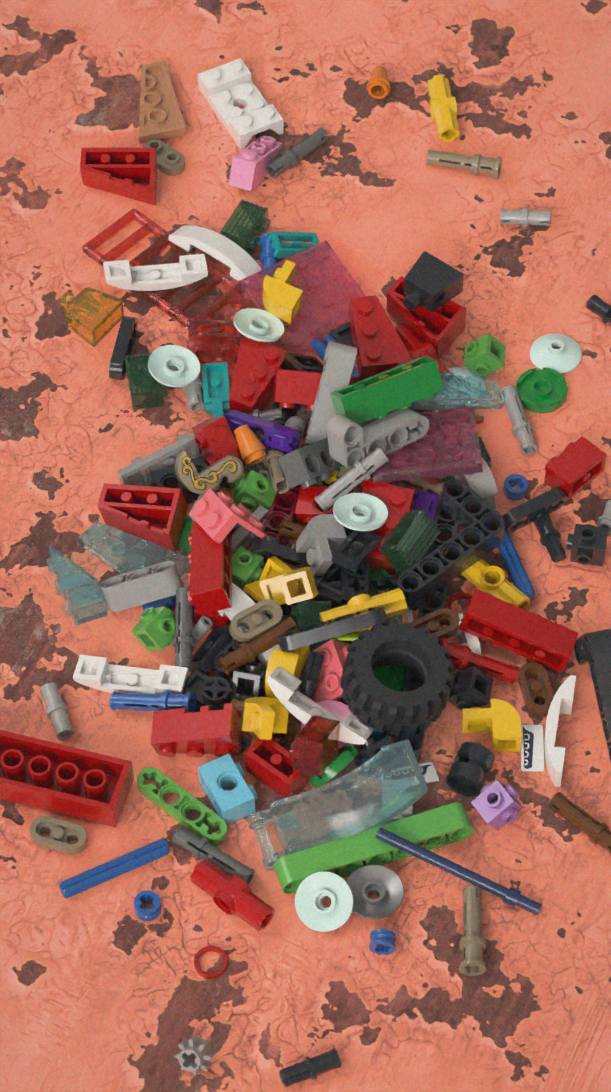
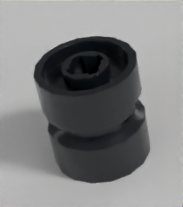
M475 742L462 743L457 751L454 763L447 773L445 780L447 785L461 795L469 797L478 796L485 784L486 776L489 774L495 761L493 753L488 748Z

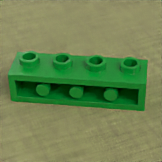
M423 356L330 394L336 415H344L362 427L365 425V421L382 419L389 415L388 412L395 409H407L412 406L413 402L418 400L432 399L436 396L435 393L443 391L444 387L437 361Z

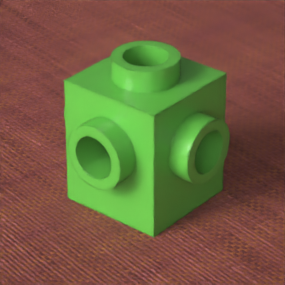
M487 333L465 345L464 366L483 378L504 366L506 346Z
M251 470L234 483L233 490L235 493L232 499L234 500L233 503L237 505L241 503L253 513L260 505L269 509L272 506L276 492L273 489L272 481L263 474Z
M240 546L235 554H232V583L243 591L245 585L259 580L264 569V557Z
M150 607L140 615L141 620L131 630L147 651L162 650L173 643L176 633V615L166 607Z

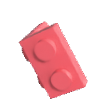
M209 488L189 513L203 530L219 544L236 523H239L261 539L267 536L262 530L264 525L255 517H249L252 512L241 503L238 505L234 504V500L223 491L217 494Z
M332 639L313 650L324 655L318 679L321 681V685H318L314 698L315 703L325 700L335 701L342 697V671L351 644ZM306 663L301 671V676L304 675Z

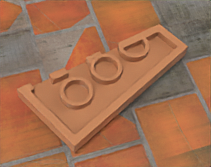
M165 61L141 65L139 144L150 140L185 135L186 126Z

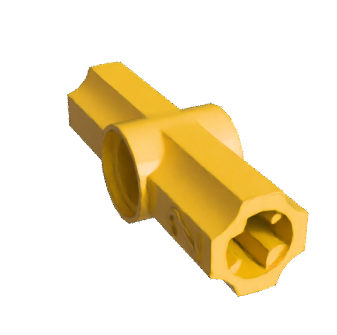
M435 75L432 79L428 80L431 119L435 121L438 138L444 142H453L455 138L459 137L456 99L451 95L448 78H444L442 75Z
M480 559L461 573L482 592L512 603L524 610L530 604V598L505 578L504 571L501 568L490 566L483 559Z
M398 588L372 597L368 594H360L350 599L347 605L319 614L322 622L366 608L383 605L388 619L407 613L408 607L402 590ZM372 626L358 631L371 630Z

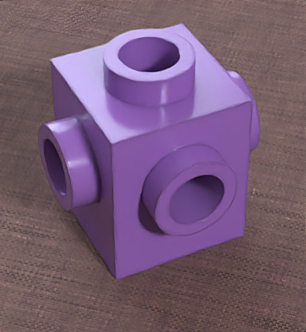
M498 780L484 786L481 794L471 802L486 823L496 830H499L504 824L514 821L518 816V812L523 809V806L517 800L521 796L510 783L505 786Z

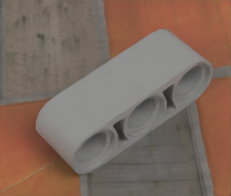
M165 561L108 578L100 584L111 612L122 611L176 595V589L184 587L174 561Z

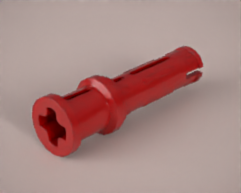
M442 637L439 639L441 641L440 647L445 646L450 654L449 659L453 661L456 669L464 670L465 668L475 666L488 676L509 682L510 684L516 682L519 675V667L474 653L467 645H462L461 647L449 643L446 638Z

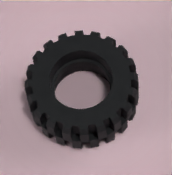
M387 622L386 626L378 624L372 626L371 631L364 630L359 634L358 639L352 642L342 671V696L344 702L350 703L348 709L354 716L358 714L360 716L359 721L366 726L371 724L375 726L374 730L379 732L388 730L393 735H399L400 731H405V734H412L416 732L417 728L424 730L429 727L431 722H435L441 716L442 710L445 709L454 682L453 661L449 659L450 654L445 646L440 647L441 641L435 635L429 636L427 634L428 631L422 627L416 629L410 623L404 622V625H397V622ZM384 665L401 666L414 673L422 686L412 691L392 690L378 681L373 670Z

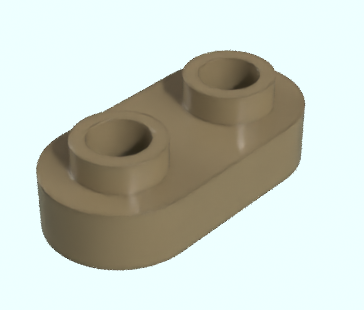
M150 140L143 145V148L156 149L157 169L164 174L176 176L184 171V156L163 141Z
M269 599L256 603L233 617L229 626L231 636L239 642L251 641L279 624L282 618V609L277 602ZM262 614L270 615L271 619H264ZM239 627H246L248 632H241Z
M42 816L35 819L30 826L31 839L39 847L68 855H76L81 853L87 846L86 831L78 824L49 816ZM45 832L50 833L47 837L41 836ZM71 840L77 841L75 844H69L68 842Z

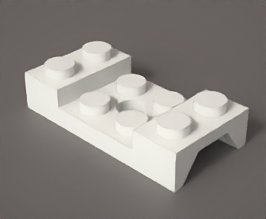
M241 58L197 74L199 90L240 150L246 147L253 135L265 130L272 129L279 135L284 133L283 118L273 104L268 105L252 82L251 72ZM238 105H244V106H246V107L240 109L239 107H236V106H238Z

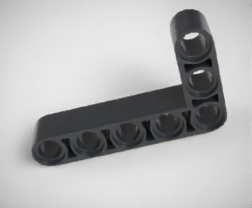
M449 479L443 484L441 505L443 510L464 529L399 576L397 589L400 588L402 590L408 608L419 605L497 548L503 541L504 518L460 479Z
M610 628L583 634L576 639L574 651L579 665L589 664L611 762Z

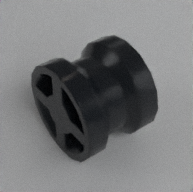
M213 676L203 682L201 687L203 705L210 706V711L224 709V704L231 702L230 686L226 679Z

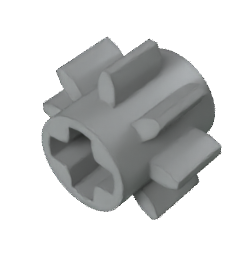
M195 1034L189 1040L184 1038L178 1044L181 1050L175 1055V1058L179 1059L182 1071H190L193 1073V1076H196L201 1069L207 1071L213 1065L210 1059L216 1052L212 1050L209 1039L199 1038Z

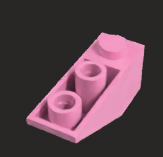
M262 136L233 156L229 185L249 191L259 186L268 172L266 165L276 159L283 147V143L275 141L273 137Z

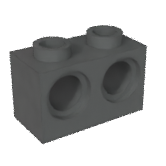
M328 438L296 449L278 458L290 488L301 484L304 489L333 477L331 471L341 467L338 462L330 457Z

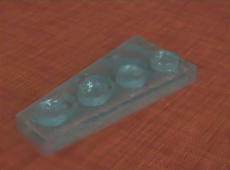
M400 361L397 366L405 364V362ZM444 371L440 374L444 390L435 393L436 396L432 399L413 402L412 407L413 410L501 409L506 402L496 381L472 376L459 378L453 372Z
M98 521L94 522L78 537L79 544L121 574L165 561L175 562L181 579L187 575V571L191 570L187 556Z

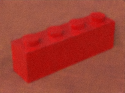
M194 521L192 522V532L188 535L191 552H188V560L191 566V570L187 571L190 589H187L188 601L191 606L195 605L199 615L231 608L232 533L230 531L219 544Z
M478 589L474 590L466 604L458 628L562 673L571 658L578 632L566 626L559 625Z

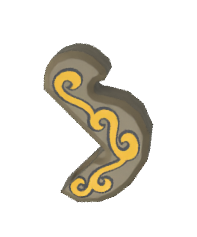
M182 451L176 457L175 473L179 482L188 491L199 495H204L209 488L215 491L223 477H225L227 483L236 482L241 478L244 471L242 461L237 457L226 455L199 473L186 451Z

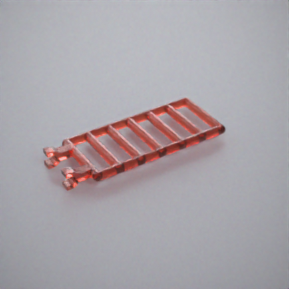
M137 209L130 210L82 246V251L102 267L103 262L115 260L151 232L160 239L129 261L130 267L141 266L167 245H170L177 252L161 264L179 263V256L198 254L192 249L188 252L168 240L171 234ZM133 220L142 225L140 229L105 255L96 250L98 246ZM207 260L208 274L212 277L174 306L164 299L180 287L159 290L157 293L153 291H136L187 330L193 331L200 327L217 344L226 339L225 335L221 332L225 327L224 324L214 321L210 317L227 304L237 311L254 306L253 301L240 296L243 292L242 285ZM222 283L230 289L192 319L182 314L184 310L218 284Z

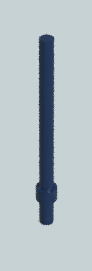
M380 827L375 838L504 899L503 903L512 907L517 905L535 915L538 914L542 904L521 895V891L510 886V888L502 886Z

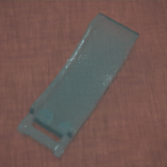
M409 739L382 746L380 751L364 764L330 783L270 803L269 809L249 815L247 821L250 828L254 829L264 857L262 859L264 868L267 871L274 870L273 864L275 861L283 856L384 825L419 800L428 791V786ZM266 823H273L282 851L274 853L265 828Z

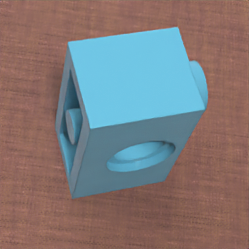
M229 753L198 767L199 783L217 815L223 818L227 825L256 813L255 800H258L256 791L252 784H246L243 779L245 777L244 771L240 763H234ZM227 787L234 788L233 790H224Z

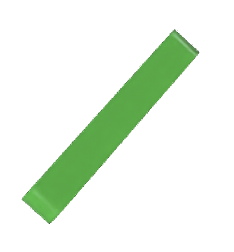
M455 802L283 856L275 861L273 868L283 893L294 894L305 878L317 872H331L345 878L350 876L355 870L367 865L383 866L412 856L375 838L380 827L430 851L468 838L474 831L463 804Z

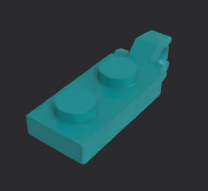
M227 362L201 364L206 414L213 413V417L223 416L224 412L230 411Z

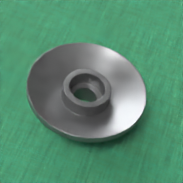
M380 865L361 867L355 870L346 881L353 893L354 905L352 911L360 917L382 919L393 914L402 903L404 895L403 884L398 875L387 867ZM375 894L379 896V898L371 899L369 898V896Z

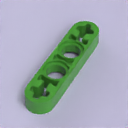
M148 767L139 772L137 775V785L139 792L196 836L201 839L203 837L209 839L211 845L219 846L226 841L228 829L223 818L158 769ZM155 779L156 786L152 783L145 785V780L152 781ZM169 793H175L180 797L177 802L172 804L165 802L163 799ZM195 809L201 815L196 820H189L185 817L186 812ZM209 827L212 830H216L217 828H219L220 833L217 834L216 832H214L210 835Z

